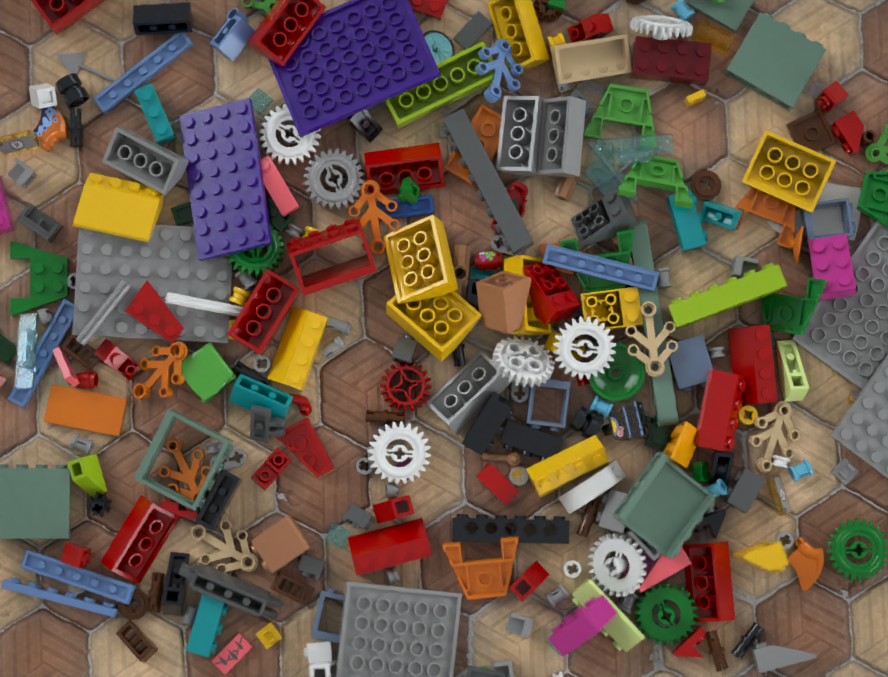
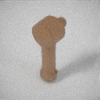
M484 451L481 456L483 461L508 462L513 467L518 466L521 462V456L517 452H511L506 455Z

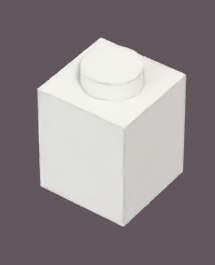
M319 641L307 643V647L304 648L305 659L309 660V664L333 661L332 642Z

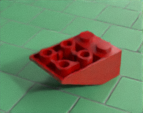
M539 262L523 267L525 276L531 277L529 294L533 309L544 325L569 319L582 305L555 266Z

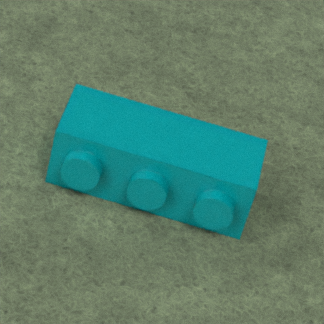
M150 83L134 90L156 142L162 146L176 140L177 137L153 84Z
M691 190L688 192L689 198L693 201L691 209L674 206L675 194L669 195L666 200L682 253L703 248L706 245V241H708L706 231H702L700 223H703L700 212H697L695 207L697 205L695 194H691Z
M240 374L233 386L229 402L250 411L253 405L272 409L271 417L278 416L285 419L289 413L294 396Z
M202 594L186 648L187 652L205 657H210L211 653L215 654L218 645L215 639L217 634H221L223 623L220 622L222 615L226 616L228 604Z

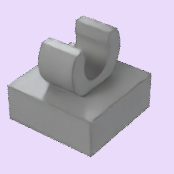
M843 458L831 471L843 485H846L859 472L846 458Z

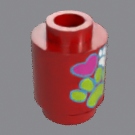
M496 250L478 252V256H474L475 268L479 267V271L497 270L498 267H502L501 252H496Z

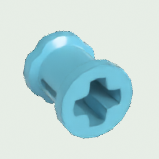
M678 0L671 7V10L675 11L683 21H687L695 14V11L687 6L685 0Z
M596 395L589 410L602 414L603 418L606 419L614 403H608Z
M807 459L794 467H788L794 482H798L802 477L814 474Z
M721 479L716 480V483L710 486H704L710 493H715L716 497L728 494V489Z

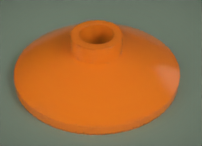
M805 226L799 229L795 238L790 239L789 249L793 250L796 264H799Z

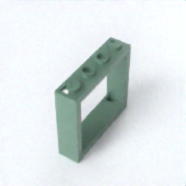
M168 409L134 479L194 511L203 508L207 500L206 495L208 491H212L216 484L214 479L217 473L220 474L225 466V463H223L225 457L229 456L233 450V440L174 409ZM177 419L224 443L195 501L148 477Z

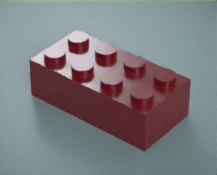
M636 36L633 45L631 79L706 86L709 81L712 43L673 39L658 40L652 37Z

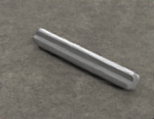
M124 280L121 281L78 335L76 340L81 345H85L127 293L131 287L129 283Z

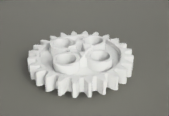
M514 335L513 340L507 337L506 341L502 339L500 343H497L492 358L494 362L493 367L498 368L497 373H503L502 378L508 377V382L515 381L516 386L519 383H522L523 387L529 384L531 388H533L534 383L540 386L541 382L545 384L547 379H550L555 362L552 361L553 356L549 355L550 350H543L545 345L539 346L538 341L531 342L530 337L528 340H525L524 336L518 339L516 335Z

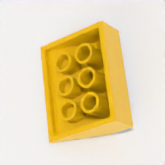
M765 130L741 182L812 213L837 160Z
M90 173L83 187L73 226L149 242L164 206V194L142 183Z
M430 215L383 236L397 303L402 304L440 297L458 290L444 223L436 216Z
M455 291L440 297L402 304L397 303L395 295L386 303V314L441 362L457 348L482 317L480 312Z

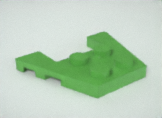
M610 83L583 137L600 140L603 121L642 127L639 146L656 149L657 140L655 138L648 89Z
M642 153L634 162L630 172L626 175L617 191V195L634 198L636 184L645 187L649 186L674 191V206L691 209L693 203L688 195L689 190L683 182L684 177L678 160Z

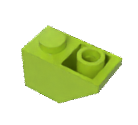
M97 454L67 462L72 481L90 496L95 495L96 492L100 494L107 491Z

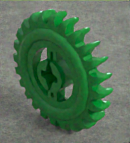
M270 225L273 244L268 245L266 255L259 258L263 247L247 250L244 253L238 252L226 255L224 258L231 257L228 265L235 263L233 270L240 267V274L247 270L248 277L254 272L257 278L259 271L264 274L266 269L273 272L272 266L278 268L279 264L277 261L282 262L283 258L280 255L285 254V251L281 249L285 247V244L280 242L283 240V237L277 236L279 230H273L274 226Z
M854 518L853 524L850 519H847V526L840 522L841 529L833 528L836 535L829 534L833 541L826 542L831 548L825 551L832 553V555L827 560H834L830 567L838 566L836 574L843 571L842 578L845 579L850 575V581H854L857 576L858 582H861L864 576L865 580L869 581V574L876 577V570L882 572L880 565H887L883 559L888 558V555L885 554V551H888V547H885L888 540L882 539L885 532L878 533L880 526L873 528V521L867 525L866 519H862L860 523L858 518ZM858 535L866 538L871 546H867L861 541H853L847 547H845L848 539ZM857 547L860 549H870L861 550L860 552L846 551V549H854ZM867 553H871L869 560L863 564H854L845 555L848 554L852 558L861 559Z
M659 582L657 589L651 586V592L644 590L646 597L640 595L639 599L642 602L635 603L640 608L634 611L635 614L640 615L635 618V622H641L637 628H644L643 635L649 633V641L655 637L656 644L663 640V645L666 646L667 640H670L671 644L674 645V639L681 643V636L688 638L686 631L694 632L690 625H697V622L692 618H698V614L693 612L698 607L691 605L695 602V599H688L690 592L683 594L684 587L677 590L676 583L671 588L669 582H666L665 587ZM663 600H671L680 608V619L676 624L674 622V608L669 604H665ZM656 603L659 606L657 612L658 620L669 627H661L653 620L652 609ZM663 609L669 613L670 621L666 616H663Z

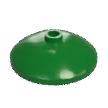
M616 343V346L611 347L616 353L610 354L614 361H607L610 368L603 367L604 374L597 371V378L593 374L590 375L588 381L592 389L602 398L611 401L628 399L639 391L644 382L645 365L638 358L632 357L627 353L628 345ZM632 347L630 348V352L632 354H635L637 352ZM597 353L592 355L590 361L597 356ZM614 369L619 371V375L616 377L612 375V370Z

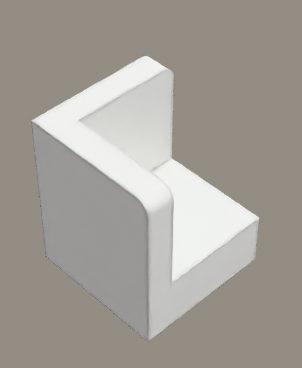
M48 83L29 86L30 99L33 106L41 109L57 105L54 86Z

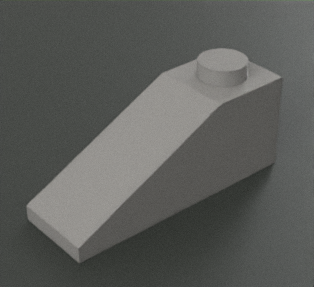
M766 642L757 643L755 648L751 649L756 671L759 673L816 658L814 653L767 644Z

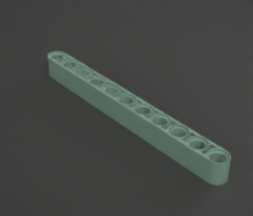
M646 220L638 221L639 225L634 227L631 259L635 266L654 270ZM656 284L655 292L638 288L640 306L647 301L653 302L656 305L657 310L653 316L655 337L663 330ZM649 307L644 309L647 314L652 312ZM642 316V320H643V325H642L643 336H645V337L647 338L646 321H645V317ZM666 339L657 348L658 357L666 349ZM645 348L646 356L650 358L649 350ZM669 358L664 362L665 370L662 375L658 377L650 376L658 427L678 424ZM653 364L651 366L652 370H658V366L656 364Z

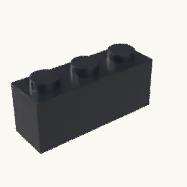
M190 2L133 5L135 34L151 35L192 32L193 13Z
M493 391L463 439L462 444L481 456L484 451L489 452L494 443L491 441L494 435L499 436L504 427L501 424L505 419L508 421L514 412L511 409L513 403Z
M508 420L500 443L504 444L503 448L514 451V448L522 450V455L528 457L536 455L540 457V461H543L559 452L563 439Z
M223 470L195 522L215 531L243 479Z

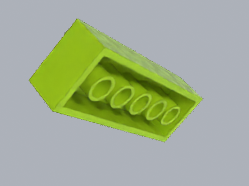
M484 42L478 43L437 63L436 65L441 77L384 101L397 129L409 125L492 84L494 69L486 72L484 75L477 74L475 67L480 62L489 63L493 61L491 56L487 60H482L479 57V51L486 47Z
M769 263L762 266L761 271L756 272L754 269L744 273L743 278L737 279L735 276L725 280L726 284L719 286L717 283L707 287L708 291L703 293L698 290L690 293L687 299L682 300V297L672 300L671 305H668L676 328L685 327L786 289L787 284L779 264Z

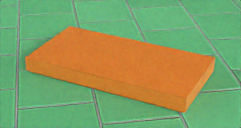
M481 104L471 120V124L492 162L498 152L502 115ZM453 151L443 169L476 188L477 185H472L468 178L470 174L468 168L464 169L460 163L461 155L459 151L456 153Z
M52 384L44 422L120 437L128 399Z

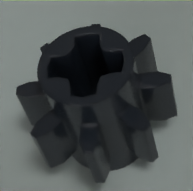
M96 492L94 497H89L88 502L90 504L87 509H91L92 516L100 515L103 517L104 512H110L111 507L109 505L112 500H108L106 493L99 494Z

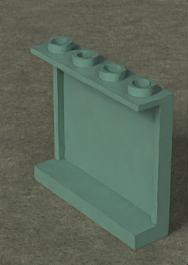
M760 12L724 74L790 111L826 49L823 48L821 43L817 41L812 42L807 39L805 34L791 30L788 24L777 22L772 15Z
M657 452L612 516L663 556L672 559L680 553L682 544L691 537L692 530L701 523L704 517L703 514L713 506L717 495L707 491L668 460L669 457L666 454Z
M0 464V539H71V474L67 465H56V468H48V465H36V468H28L26 464H17L16 468H8V464Z

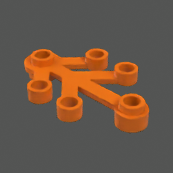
M367 180L361 186L362 195L349 208L348 212L352 217L358 216L361 212L360 208L368 200L369 208L361 217L360 223L362 228H364L371 219L373 241L370 244V249L374 254H381L385 251L386 244L381 239L378 218L389 225V228L393 231L398 230L401 223L398 219L391 218L376 205V199L386 205L387 210L390 212L397 210L398 203L383 195L376 181ZM369 186L374 188L373 193L367 191ZM390 202L395 204V209L389 208ZM353 207L357 208L358 213L356 215L352 214L351 212ZM393 221L398 223L397 228L391 226ZM376 243H381V250L376 249Z
M175 342L170 347L153 346L151 351L153 356L162 357L163 355H170L165 361H151L150 359H142L140 361V368L142 370L149 371L152 368L157 370L145 384L138 383L134 386L133 395L136 398L146 399L149 397L150 389L161 377L159 395L162 398H170L172 396V389L169 387L170 367L173 363L174 373L171 376V381L176 385L183 384L184 375L181 374L182 360L187 355V346L183 342Z
M171 438L168 440L166 448L170 453L174 454L182 473L172 470L169 466H162L159 468V475L163 478L170 477L187 483L190 490L180 488L176 483H171L167 487L171 488L173 485L176 487L177 492L195 501L196 495L199 494L207 478L204 470L206 468L211 470L212 467L205 466L201 469L202 479L198 487L195 479L201 461L205 458L204 450L196 449L193 451L192 456L194 459L191 468H189L181 452L183 442L179 438ZM173 442L176 443V449L171 448ZM198 451L202 453L201 458L196 457ZM164 468L168 470L167 475L162 473Z

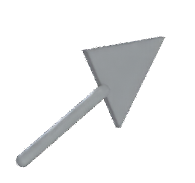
M87 53L56 54L71 74H78L80 68L109 81H113L112 77L82 64Z

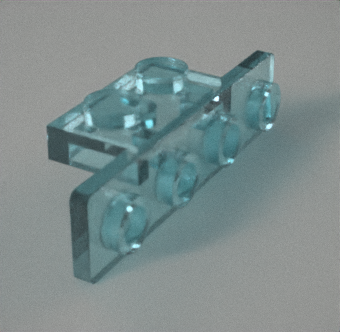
M673 134L598 139V156L600 159L614 158V161L620 162V164H630L632 161L647 163L653 160L655 154L674 152Z
M591 140L588 142L587 147L590 148L597 161L584 170V173L601 195L605 196L616 187L619 188L625 177L621 172L617 173L613 168L615 165L609 157L605 158L601 153L603 150L597 142L593 143ZM637 192L635 193L634 198L628 197L633 204L637 203V201L639 200L637 198Z
M36 313L19 315L15 388L18 390L34 388L38 314Z

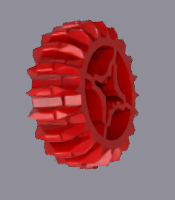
M398 361V368L391 364L390 366L393 371L385 370V373L389 375L388 378L385 376L381 377L383 381H386V384H380V387L386 388V390L381 391V395L388 394L384 401L387 402L391 399L392 402L389 406L393 407L394 404H397L396 411H399L400 407L404 406L403 411L407 412V406H410L413 412V405L416 404L418 408H421L422 406L419 401L421 400L426 403L427 400L423 396L431 395V393L426 391V389H432V385H426V382H430L431 378H424L428 372H420L423 368L422 365L416 369V362L414 361L411 367L408 366L409 364L406 361L405 366H402L401 362ZM405 371L415 373L420 379L409 380L406 377ZM399 373L400 383L390 388L392 378ZM403 377L405 378V381H407V383L410 382L411 384H413L409 387V396L407 395V392L404 391V389H401V386H403L404 382ZM422 385L421 393L413 400L411 395L412 389ZM392 393H404L407 402L397 400Z

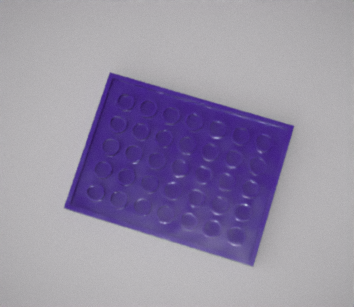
M350 0L323 12L283 67L269 60L300 138L441 77L408 0Z

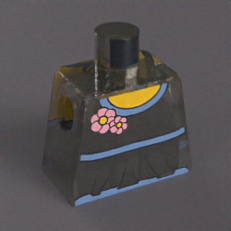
M633 401L609 413L610 423L602 425L603 434L605 436L613 434L614 439L618 441L651 438L642 402Z

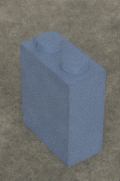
M703 334L678 341L677 350L668 357L676 390L682 389L684 393L694 390L693 386L700 384L701 387H705L709 369H713ZM673 343L668 345L669 349H675Z

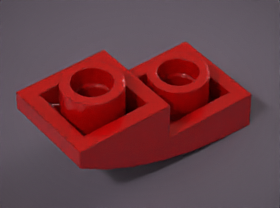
M277 447L262 466L251 476V479L265 491L292 459Z
M490 463L476 476L504 505H507L519 492Z
M165 498V502L159 501V505L162 508L178 516L197 519L200 511H194L188 507H184L182 511L181 504L171 498Z

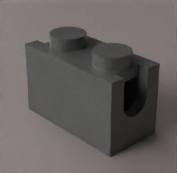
M743 468L742 471L738 470L733 478L735 483L732 488H728V494L724 495L726 497L724 502L745 514L750 510L766 479L747 468Z

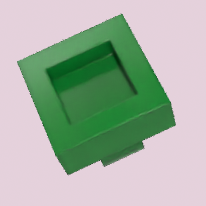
M410 177L404 178L402 186L398 188L401 194H398L397 198L401 202L408 200L411 204L418 202L420 188Z
M693 462V465H688L687 469H693L694 475L690 476L696 482L709 481L708 462Z

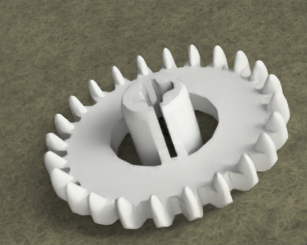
M636 16L630 21V28L632 30L635 29V32H637L640 28L641 34L646 29V35L652 30V38L658 40H667L671 38L672 33H675L676 38H678L679 33H681L682 38L685 35L688 37L691 36L693 26L689 22L669 16Z
M283 104V109L276 106L277 112L270 110L271 117L264 116L267 123H260L264 129L259 130V133L264 136L260 137L259 141H265L261 147L262 149L268 148L265 153L266 155L272 153V160L278 157L279 164L285 159L287 166L290 160L296 165L298 158L304 163V155L310 159L309 151L316 153L313 145H320L315 139L321 138V135L316 133L321 131V129L300 138L295 126L282 125L283 122L293 121L287 105ZM278 130L281 132L283 141L286 144L293 145L297 143L298 145L294 147H285L281 145L277 141L276 131ZM293 132L294 137H291V136H290V137L288 138L286 133H290V134H291V133Z
M580 316L579 323L572 319L571 326L565 323L566 330L559 328L562 335H555L559 342L553 343L554 346L558 347L553 353L559 354L555 361H562L559 368L566 366L565 374L572 371V378L578 374L579 380L583 378V375L589 380L591 374L597 378V371L604 374L603 367L610 368L607 361H614L610 354L616 353V351L611 349V347L616 346V343L610 342L614 335H607L610 332V328L603 330L605 323H601L598 326V319L591 323V319L588 316L586 322H584ZM581 334H588L596 339L598 346H593L587 339H580L576 343H572V341ZM584 343H586V346H588L591 349L585 350L583 353V351L578 347L583 346ZM571 350H575L582 357H588L592 353H597V356L589 362H580L572 356Z
M393 421L392 428L385 424L386 431L379 428L380 436L373 434L376 442H369L374 448L367 450L373 454L368 457V460L375 461L370 467H377L375 474L382 472L381 479L383 480L385 477H388V483L395 479V483L398 485L400 479H402L403 483L406 484L407 478L413 482V475L420 477L419 470L426 471L423 464H429V461L425 458L431 456V454L426 452L431 447L424 445L428 438L421 439L424 432L417 434V426L411 430V423L404 427L403 421H401L399 427H397ZM395 439H403L411 444L413 450H407L400 443L393 445L391 449L386 447ZM398 448H401V450L405 453L401 454L398 458L397 455L393 452L398 451ZM386 456H392L393 460L397 462H403L407 457H412V460L404 467H396L387 461Z
M614 533L613 535L607 534L605 537H600V541L594 542V545L597 547L590 548V551H593L595 554L588 555V558L593 559V561L587 565L594 567L589 573H596L592 581L599 579L597 586L604 585L602 592L610 589L609 596L617 593L616 597H620L622 593L624 597L628 596L629 593L633 594L635 589L640 588V583L644 582L642 576L646 575V571L643 568L647 567V565L642 562L646 558L640 555L642 549L637 550L638 543L632 544V538L626 539L624 534L619 536L618 533ZM612 551H616L615 557L607 559ZM625 555L629 561V572L624 578L621 579V573L625 572L628 567L627 559L624 557Z

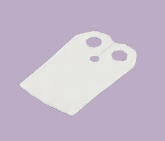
M826 183L818 201L849 198V203H852L853 206L851 219L852 222H855L856 231L853 233L854 236L848 240H855L860 219V211L856 209L860 188ZM841 206L813 210L812 217L815 236L844 233ZM796 209L794 218V235H796L799 229L802 227L800 210ZM767 220L774 230L779 233L781 232V225Z

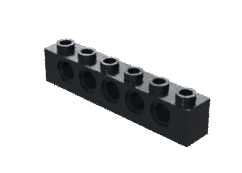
M457 514V518H453L452 541L501 542L503 537L518 536V543L569 544V520H565V516H553V520H546V516H534V520H529L524 515H515V519H507V515H495V519H488V515L476 514V518H468V514ZM470 522H474L477 525V531L473 534L468 533L466 530V526ZM488 523L496 525L497 530L494 534L486 532V525ZM508 523H513L516 526V531L512 535L507 534L505 531ZM527 524L535 526L534 534L528 535L525 533L524 529ZM547 524L553 525L555 529L554 533L550 536L544 532V527Z

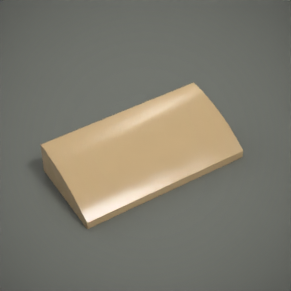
M627 34L550 46L558 84L632 72Z

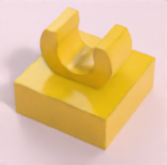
M272 622L256 633V636L266 649L283 638Z

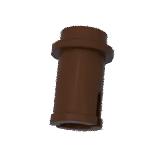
M867 130V132L862 133L860 145L867 147L873 143L876 138L875 132Z

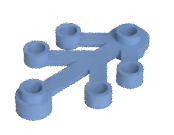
M502 38L494 43V47H483L478 53L482 60H487L495 54L497 59L489 63L480 62L475 67L479 75H484L486 72L494 69L492 84L484 92L485 99L490 103L496 102L501 97L502 92L499 86L502 75L508 89L511 92H515L520 88V82L517 79H513L511 74L518 77L523 73V67L518 63L516 64L510 54L512 51L510 43ZM505 60H506V62L508 63V65H509V67H510V72L508 71V69H507V67H506V65H505V63H504Z

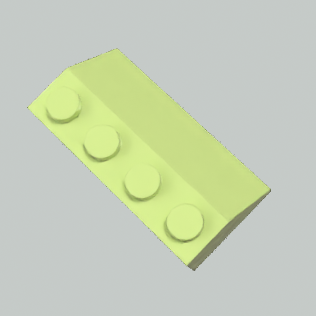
M587 578L571 593L574 597L572 601L577 607L581 605L586 607L585 603L592 597L597 599L603 595L617 611V614L602 628L601 632L606 637L610 635L614 639L612 644L619 651L623 649L627 652L645 638L591 579Z

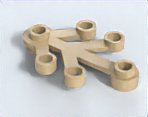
M647 301L643 303L640 309L646 321L647 338L638 332L637 328L633 325L627 326L625 334L627 337H633L647 348L650 358L639 351V347L636 344H631L627 349V353L632 357L635 356L645 364V370L648 375L658 377L665 370V360L671 353L677 350L678 344L674 340L668 341L666 349L659 357L657 348L669 334L674 332L676 325L672 321L666 322L663 330L655 337L653 316L657 308L653 302ZM646 307L651 308L652 312L650 314L645 312L644 309ZM671 324L673 330H667L666 325ZM628 329H634L635 333L629 334ZM670 343H673L675 345V349H669L668 345ZM631 347H635L637 349V352L635 354H632L630 352ZM653 364L658 366L657 371L652 370L651 366Z
M777 402L773 406L772 412L763 417H757L754 421L757 428L764 429L767 427L768 422L775 419L772 427L757 435H751L748 439L751 446L759 447L763 440L769 438L763 457L758 458L755 462V468L758 472L768 473L772 469L771 458L776 442L780 446L782 457L788 459L794 457V450L788 447L781 430L784 423L789 440L797 441L800 438V432L794 429L790 415L792 409L788 402ZM783 407L785 409L784 414L781 412ZM762 419L763 424L760 426L759 421ZM754 438L757 439L756 444L753 443ZM787 450L790 452L788 457L786 456ZM765 462H767V467H766V469L764 468V463H765Z
M223 520L220 523V529L223 531L226 544L207 533L203 525L192 527L190 533L193 539H203L221 550L212 554H202L199 559L200 563L208 565L212 561L233 557L238 561L227 565L220 563L217 565L216 570L219 571L221 565L226 568L225 574L228 571L240 568L245 572H252L257 568L258 558L255 554L250 553L247 541L248 532L246 530H239L236 534V538L241 544L242 553L235 550L231 533L232 523L229 520ZM224 522L229 523L228 529L222 527ZM197 529H201L203 531V534L201 536L196 535ZM240 532H244L246 534L245 539L239 538ZM205 555L209 557L207 563H204L202 560ZM246 559L252 560L251 566L245 564Z

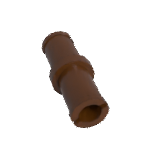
M388 410L366 411V422H379L385 425L393 421L396 424H400L403 421V424H405V412H388Z
M593 499L588 502L585 512L581 514L582 520L576 534L588 538L592 523L596 520L595 515L601 501Z
M152 572L151 589L148 592L150 594L148 612H161L165 573Z
M717 630L712 631L713 639L710 631L707 632L705 636L710 648L709 654L713 657L716 671H722L720 663L723 670L728 669L729 667L723 653L725 650L720 644Z

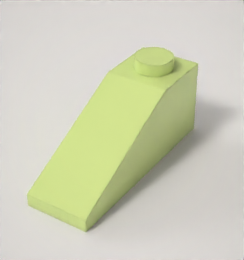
M792 340L776 341L779 381L784 401H803L809 390V385L797 345Z

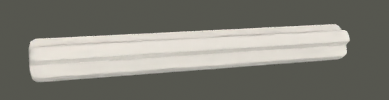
M171 292L166 295V303L238 317L243 309L242 306Z

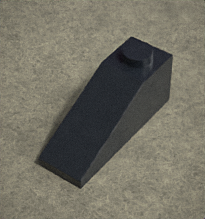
M170 553L161 602L163 615H183L187 578L179 575L178 572L183 563L189 565L190 554Z

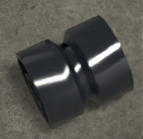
M77 73L66 75L55 84L59 93L64 95V102L68 109L76 108L87 102L90 98L86 89L81 87L82 82Z
M582 406L568 427L575 432H582V436L588 439L598 433L605 421L596 415L591 416V412Z

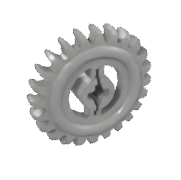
M329 148L328 154L321 151V157L314 155L316 161L309 160L311 167H305L309 174L303 175L304 178L308 179L303 185L310 186L305 192H312L309 197L310 200L316 198V205L322 202L323 209L329 204L331 211L334 205L337 206L338 210H340L341 204L348 208L347 201L354 204L353 196L360 198L357 191H361V186L359 185L365 182L360 179L365 176V173L359 172L363 169V166H356L359 159L352 161L353 154L346 156V150L339 154L338 148L335 150V153H332ZM332 166H340L348 174V183L344 189L341 187L343 185L342 174L334 170ZM329 168L331 169L333 176H335V178L337 179V185L340 190H338L336 184H334V182L332 181V175L330 173ZM325 169L328 172L325 178L329 188L336 190L335 193L325 190L321 185L320 178Z

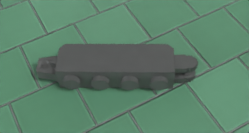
M183 563L178 572L179 575L187 578L186 581L190 582L189 587L255 616L261 617L264 614L271 618H277L279 613L266 605L270 604L281 608L284 604L283 601L270 596V592L202 563L198 565L193 564V566Z

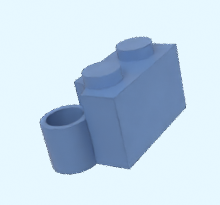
M233 8L228 12V20L209 43L222 56L231 61H234L240 55L241 50L255 32L247 24L248 18L238 8Z

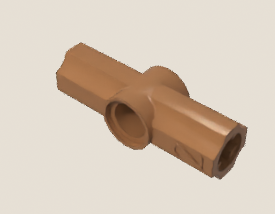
M582 144L580 176L561 177L554 195L560 200L569 202L573 195L576 183L579 182L584 169L583 165L590 150L586 145Z
M455 245L453 256L454 271L456 272L461 269L466 273L463 279L456 278L458 290H455V292L466 300L471 246Z

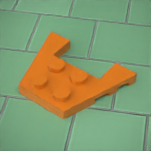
M751 187L735 206L736 209L743 211L736 229H740L745 213L748 212L781 225L782 229L776 245L789 249L790 239L794 238L795 233L794 218L796 206Z
M518 536L501 538L502 558L463 561L460 542L443 543V550L449 558V562L457 575L467 600L507 595L519 540Z

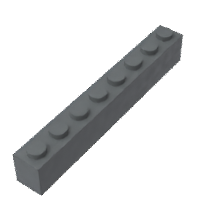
M462 108L443 118L444 125L442 128L446 136H451L453 141L450 143L455 153L459 151L461 165L464 169L468 168L470 172L468 178L471 184L477 185L479 191L476 193L480 201L486 202L488 207L485 210L489 218L495 219L497 224L494 227L498 235L502 234L505 238L503 244L507 252L511 251L515 255L533 246L532 237L464 109Z

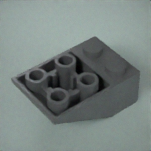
M617 187L571 218L581 246L617 237V231L633 229L639 225L629 199L626 196L617 195Z

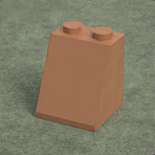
M502 271L476 282L479 312L482 314L480 325L488 327L490 330L502 331L504 334L513 333L515 329L520 328L524 317L531 277Z
M287 515L251 540L253 544L251 549L256 556L260 554L263 562H261L262 566L267 572L271 571V573H275L312 548L292 515Z

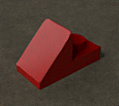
M698 626L671 653L679 657L703 658L693 645H699L706 638L704 635L707 632L702 626Z

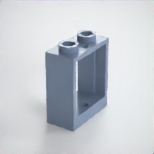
M849 198L818 201L814 208L821 209L841 206L844 233L815 236L812 213L800 208L802 226H805L804 244L808 243V240L847 234V239L854 236L853 233H855L856 227L855 222H852L851 219L853 206L852 203H849Z
M547 379L545 384L541 382L540 386H537L534 383L533 388L530 387L526 424L530 425V428L541 430V426L549 427V431L560 432V429H565L571 382ZM536 387L564 391L560 423L532 420Z
M326 588V591H321L311 637L339 643L340 634L318 629L325 597L344 601L345 595L338 594L337 589Z

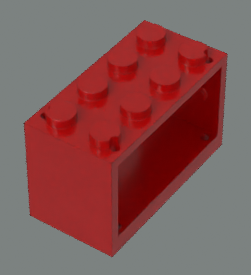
M348 219L344 224L338 226L336 224L326 227V230L320 232L312 231L306 237H294L286 243L303 296L377 271L359 219ZM358 234L361 235L362 247L367 255L305 276L301 275L300 266L295 258L296 255Z

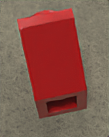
M609 13L593 14L567 28L571 42L602 38L614 31Z
M835 81L817 96V105L828 113L849 95L838 81Z
M853 110L831 125L834 136L840 139L843 151L849 154L850 157L859 151L864 129L863 123Z
M107 338L94 352L103 362L129 381L140 368L139 363Z
M410 495L372 505L377 524L415 514Z
M66 542L60 561L77 568L86 567L92 560L93 553H90L92 548Z
M536 560L508 587L523 602L550 574Z

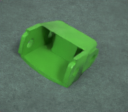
M211 342L182 361L181 373L184 375V379L192 390L202 398L201 401L204 404L237 379L232 369Z

